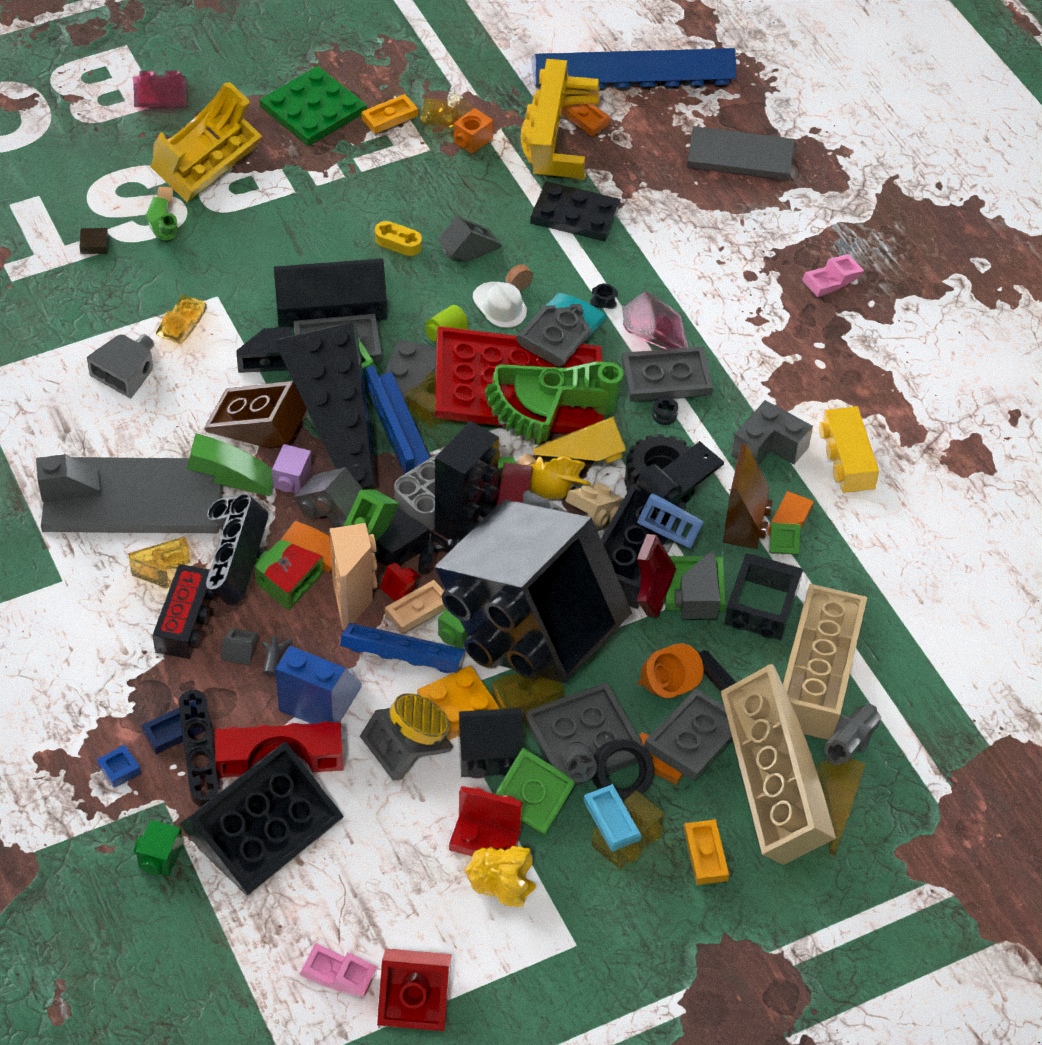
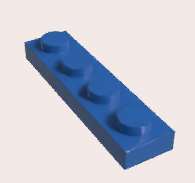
M354 623L348 624L341 635L340 646L347 647L354 652H368L377 654L383 659L394 658L403 660L413 666L424 665L433 667L443 673H457L464 661L466 652L462 648Z

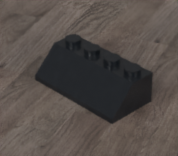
M383 258L274 266L278 327H294L293 321L366 314H375L376 321L387 320V296Z

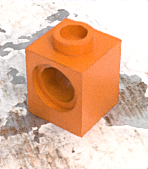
M476 108L454 123V143L471 154L493 139V119Z

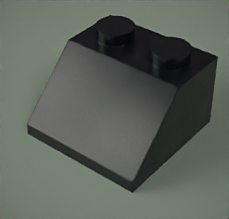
M522 708L459 711L458 749L461 777L477 779L484 776H506L519 752L524 748Z

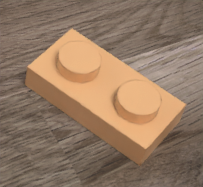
M432 580L386 606L385 615L400 633L404 634L446 610L441 597L444 590L435 580Z

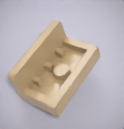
M595 483V485L569 490L565 501L589 514L588 517H592L598 530L608 527L624 498L612 493L611 488L607 485Z

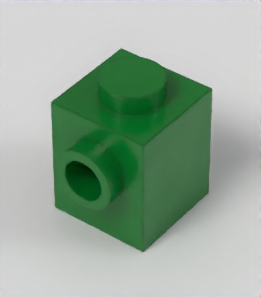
M150 820L144 835H140L137 838L134 846V854L137 855L139 868L151 875L162 874L170 876L183 847L181 828Z

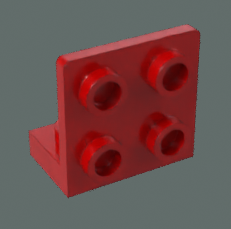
M461 786L459 790V817L449 842V850L472 857L474 852L481 848L488 849L492 847L496 850L503 849L506 851L512 846L517 847L521 837L523 803L508 795L499 796L485 792L478 787Z

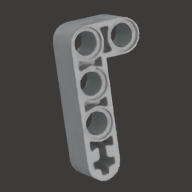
M439 453L399 477L394 484V500L399 503L398 508L428 527L429 531L435 529V457Z

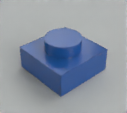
M125 744L97 759L98 767L113 788L141 774L139 764Z

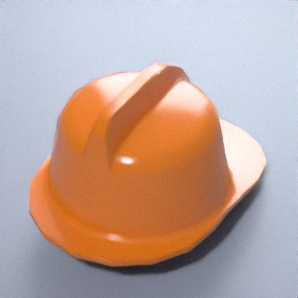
M684 643L671 645L649 656L643 663L641 679L637 683L639 686H644L649 693L665 699L676 697L691 691L699 685L704 671L702 659L699 653L690 645Z

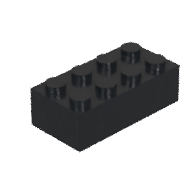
M469 421L435 457V532L448 540L457 539L461 541L497 507V496L499 493L498 476L500 473L498 469L500 457L499 436L472 421Z
M632 483L604 532L601 541L629 606L638 609L640 604L637 599L641 586V572L637 557L646 535H657L667 553L670 551L674 541L637 523L649 497L636 484ZM679 501L676 505L685 511L686 503ZM655 507L651 515L652 519L656 520L660 511L659 508ZM666 512L661 524L666 526L671 514ZM676 517L671 528L673 531H677L682 519Z

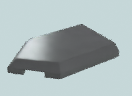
M570 304L569 307L556 308L555 305L542 307L517 335L516 340L521 347L558 367L563 366L587 339L591 331L589 325L584 320L581 304Z

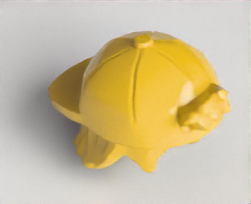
M560 456L549 462H543L542 457H538L534 464L529 465L533 466L530 490L548 500L565 498L573 486L591 485L589 481L579 479V473L586 466L583 461Z

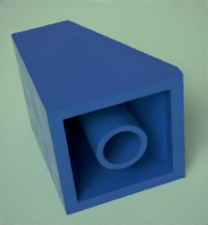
M289 646L275 668L279 711L310 724L323 721L341 722L362 687V683L345 667Z

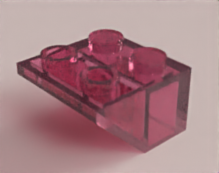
M171 70L165 71V76H157L154 71H139V76H133L135 108L188 107V78L182 75V72Z

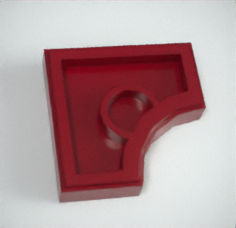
M647 534L637 557L641 572V586L637 601L647 617L657 618L677 568L657 535Z

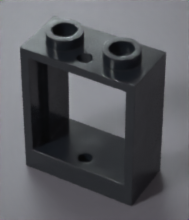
M746 553L727 605L724 624L732 626L737 630H746L760 634L765 638H774L782 641L800 587L803 569ZM748 581L787 592L780 615L738 604L745 582Z

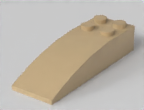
M810 583L783 686L793 706L803 734L829 740L839 722L867 597Z
M770 664L722 690L721 695L762 855L785 865L836 839L811 752L774 665Z

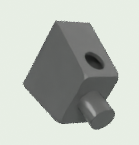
M123 334L117 335L87 356L89 376L131 399L153 370L152 353L150 351L154 347L153 340L146 334H142L136 341Z

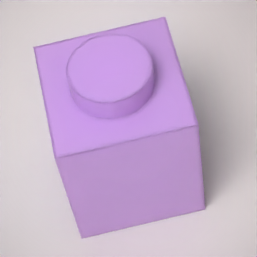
M283 444L272 468L273 488L284 492L297 493L305 485L312 470L311 451Z

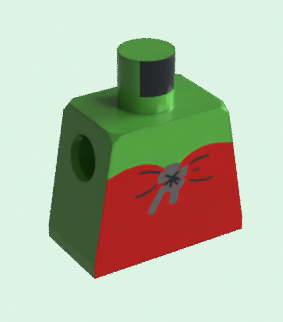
M284 540L278 541L269 551L259 546L254 563L256 565V583L285 609L290 611L323 575L322 555Z

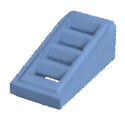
M651 494L637 523L691 549L704 521L665 499ZM655 507L660 509L656 520L651 518ZM667 512L671 516L665 526L661 524V521ZM676 517L682 520L675 532L671 528ZM688 522L692 524V527L687 537H684L681 534Z

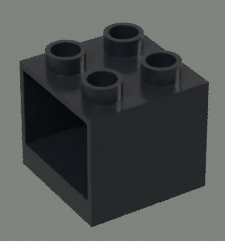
M503 500L435 566L445 588L441 596L442 602L446 609L460 620L468 636L464 641V647L468 655L483 667L489 668L495 664L514 669L526 679L532 680L539 676L566 683L632 614L592 517Z

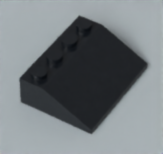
M285 741L179 824L197 848L247 896L344 816Z

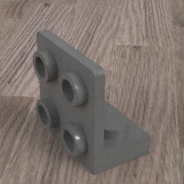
M390 708L375 710L360 735V738L393 781L401 780L416 757L447 753L453 748V745L446 736L440 743L435 741L434 745L417 743L407 738L400 732L402 727L397 722L394 725L391 721Z

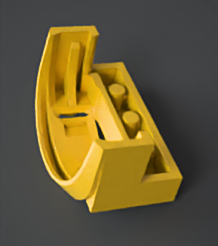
M546 59L545 69H540L539 73L541 90H536L532 104L527 106L526 118L521 129L522 149L528 159V163L533 165V174L585 180V156L555 154L554 150L562 108L570 105L599 104V79L568 76L567 60Z
M231 82L224 83L208 105L174 136L167 140L163 132L158 135L153 145V160L150 167L187 203L258 147L262 135L244 119L250 101ZM206 127H209L220 139H216Z

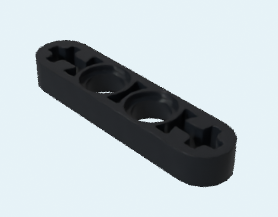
M191 689L185 691L179 698V713L190 797L196 805L202 806L218 794V779L207 699L201 691ZM192 700L197 705V717L195 718L191 717V708L189 706V701ZM194 727H200L206 734L202 739L194 740L188 736L189 730ZM203 755L209 759V764L204 768H196L192 765L191 761L194 757ZM206 777V787L209 790L207 796H202L200 791V778Z

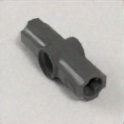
M867 703L862 707H857L849 717L845 715L841 717L834 734L825 744L823 752L827 755L828 762L839 766L841 763H848L857 751L861 753L865 751L872 733L879 727L882 718L876 706Z

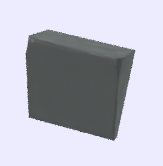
M231 628L222 640L221 659L249 665L253 659L260 634Z

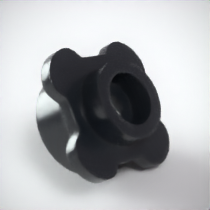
M602 283L592 289L593 298L590 300L592 306L614 309L617 306L615 297L618 296V290L612 285Z

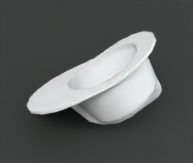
M498 281L488 282L478 286L473 292V300L476 306L492 324L502 328H511L518 326L524 321L527 308L522 300L520 291L514 285Z

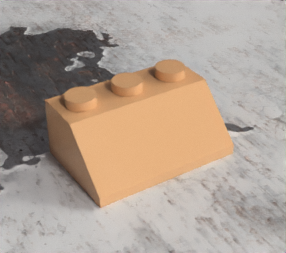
M366 523L330 528L332 582L343 630L346 629L349 623H354L373 601L372 589L377 588L375 574L377 565L374 554L376 552L374 534L368 535Z

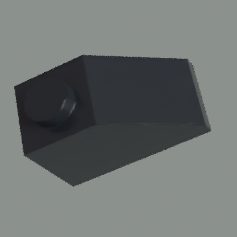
M291 327L263 328L237 349L238 373L288 371L274 340L292 336Z

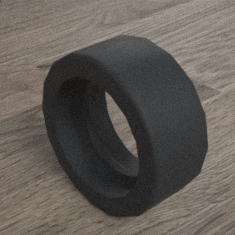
M617 739L606 742L597 749L593 756L597 763L596 773L592 777L593 783L598 790L612 785L606 778V761L609 756L617 751H628L638 761V778L629 787L618 788L614 786V788L623 800L640 796L648 789L653 780L654 765L651 755L644 746L636 741Z

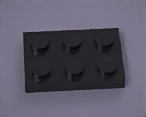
M546 181L531 214L530 224L606 242L620 208L621 199Z

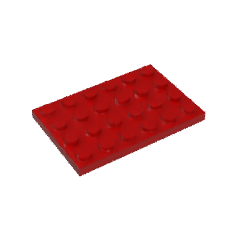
M438 326L436 332L434 418L499 425L498 416H493L492 408L488 407V399L485 396V388L493 383V374L496 366L519 365L569 368L596 361L602 362L601 346L581 344L563 366L557 367L521 347L515 335ZM499 384L503 396L514 409L531 419L546 422L547 417L535 414L522 405L517 398L513 384ZM563 405L559 408L551 432L569 434L603 421L604 417L602 414L597 413L593 407L586 406L583 409L581 406L571 407Z

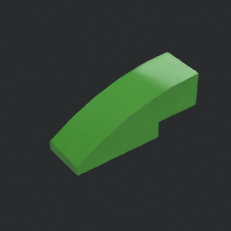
M195 433L187 466L188 470L215 476V484L266 496L271 495L273 486L271 467L233 445Z

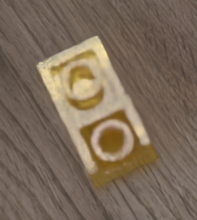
M181 294L173 311L166 312L155 333L156 336L182 344L202 319L208 308L206 302Z

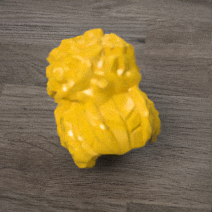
M512 846L506 851L503 849L496 850L492 847L488 849L481 848L474 852L472 861L469 862L465 869V874L471 883V888L475 892L489 897L495 896L504 906L523 907L526 897L536 888V884L525 876L533 862L530 848Z

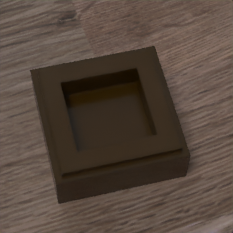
M81 228L80 254H107L108 228Z

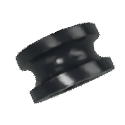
M669 397L657 399L653 405V419L661 425L674 423L678 416V403ZM663 409L668 410V413H664Z

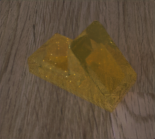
M450 87L446 101L425 98L420 115V123L454 127V123L474 109V107Z
M185 536L127 553L132 576L167 589L169 588L167 570L176 569L178 564L186 565L191 563L189 546Z

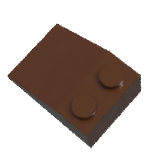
M293 381L226 388L204 429L208 433L261 447L288 445L307 408Z
M741 444L730 491L723 543L757 549L759 538L765 539L768 522L763 521L764 516L770 517L773 500L768 499L770 487L748 446L745 444Z

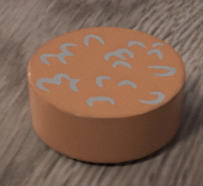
M517 265L508 272L506 283L514 285L521 291L531 283L533 273L526 265Z

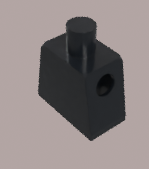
M397 507L388 529L375 542L376 552L374 554L376 564L381 562L387 567L397 563L401 566L420 554L425 547H428L429 528Z

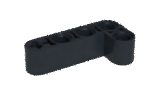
M247 493L215 501L210 506L207 514L208 519L219 527L222 533L206 580V586L227 605L238 603L246 592L269 516L268 511Z

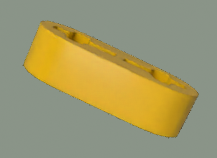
M383 221L375 226V242L379 246L407 256H414L421 252L422 235L416 230L390 221Z

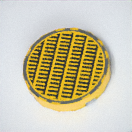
M413 693L401 694L396 697L389 710L393 724L395 725L397 722L402 727L400 732L417 743L434 745L435 741L440 743L444 740L450 728L449 719L444 711L433 701L421 695Z

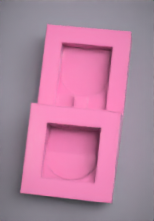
M847 254L828 259L824 268L805 272L802 281L817 297H820L853 282L863 275L864 270Z
M315 943L300 972V976L328 988L363 997L377 966L349 952L344 957Z

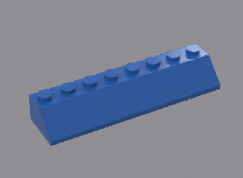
M735 48L538 53L531 57L534 86L540 85V90L539 73L540 69H545L546 59L567 60L568 76L599 79V89L605 88V84L615 83V88H629L630 83H640V87H655V82H665L666 87L680 86V81H690V86L705 85V81L714 80V85H729V80L736 79Z

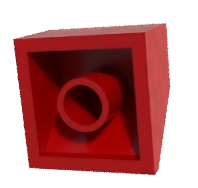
M386 948L381 965L377 1025L444 1031L452 954Z

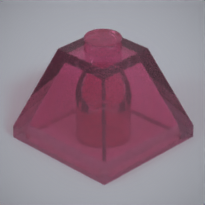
M644 291L622 307L623 325L629 333H634L641 339L664 349L688 348L681 314L649 292Z

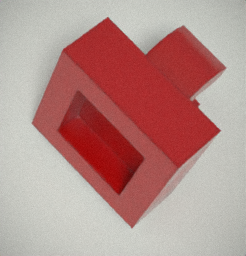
M393 563L387 566L380 589L393 601H397L412 592L415 587V578L419 574L411 567L403 570L397 563Z

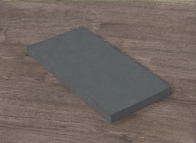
M73 457L98 469L101 495L44 502L41 518L42 532L218 533L219 527L208 519L207 514L210 506L215 501L221 499L222 485L214 483L215 476L188 470L189 458Z

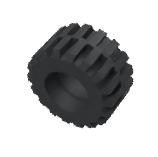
M658 434L657 437L649 435L646 436V440L639 439L636 441V446L632 445L629 449V454H627L624 480L626 491L628 492L632 483L637 485L639 476L647 467L655 464L664 469L689 450L691 446H686L687 442L682 439L676 440V436L664 437V434ZM695 488L685 494L680 501L687 503L691 499V495H694Z

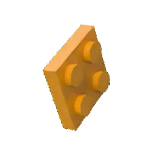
M471 665L459 670L457 673H452L417 689V695L424 696L433 701L448 717L450 728L446 735L448 740L458 737L459 711L500 709Z

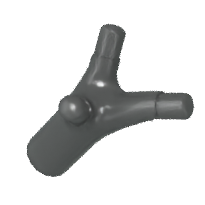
M272 636L271 645L267 641H262V646L266 650V661L263 670L265 676H275V668L277 667L279 656L285 647L292 644L291 638L278 644V637Z

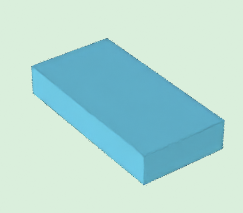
M613 784L584 795L583 802L611 852L641 840V834Z

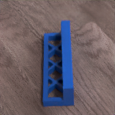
M374 366L367 367L365 387L403 474H406L430 457L392 372L378 376Z

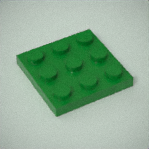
M319 66L259 99L260 107L307 146L314 144L360 117L361 112L367 110V105Z

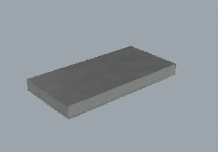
M693 126L687 168L789 180L794 139Z

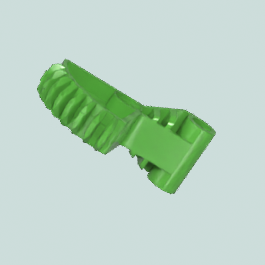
M597 361L569 368L498 365L493 374V383L485 388V396L488 399V407L492 408L493 416H498L499 425L506 423L507 432L515 429L516 437L523 434L527 442L534 438L539 445L542 440L546 441L548 439L559 408L563 405L571 407L581 406L583 409L586 406L593 407L597 413L602 415L614 413L617 409L623 370L616 363ZM499 384H513L517 398L522 405L535 414L547 417L546 422L531 419L514 409L503 396Z

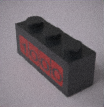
M178 564L152 635L155 653L190 659L194 648H199L202 632L200 631L202 624H207L210 616L209 604L211 600L215 601L217 597L206 586L210 569Z

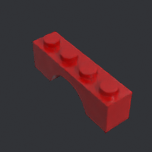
M323 721L316 724L291 723L282 726L259 725L247 728L227 727L225 729H215L217 777H239L285 741L295 754L309 766L312 773L343 771L341 722Z

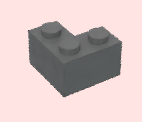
M764 400L735 433L731 456L738 459L740 446L745 444L748 446L757 465L770 452L795 465L809 448L813 425Z
M344 467L313 475L295 494L293 499L297 502L300 511L310 519L327 516L332 522L333 528L344 526L359 491L363 489L347 468Z

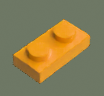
M406 94L361 112L363 122L374 134L418 116V108Z
M716 819L685 823L684 834L696 885L728 881L729 872Z

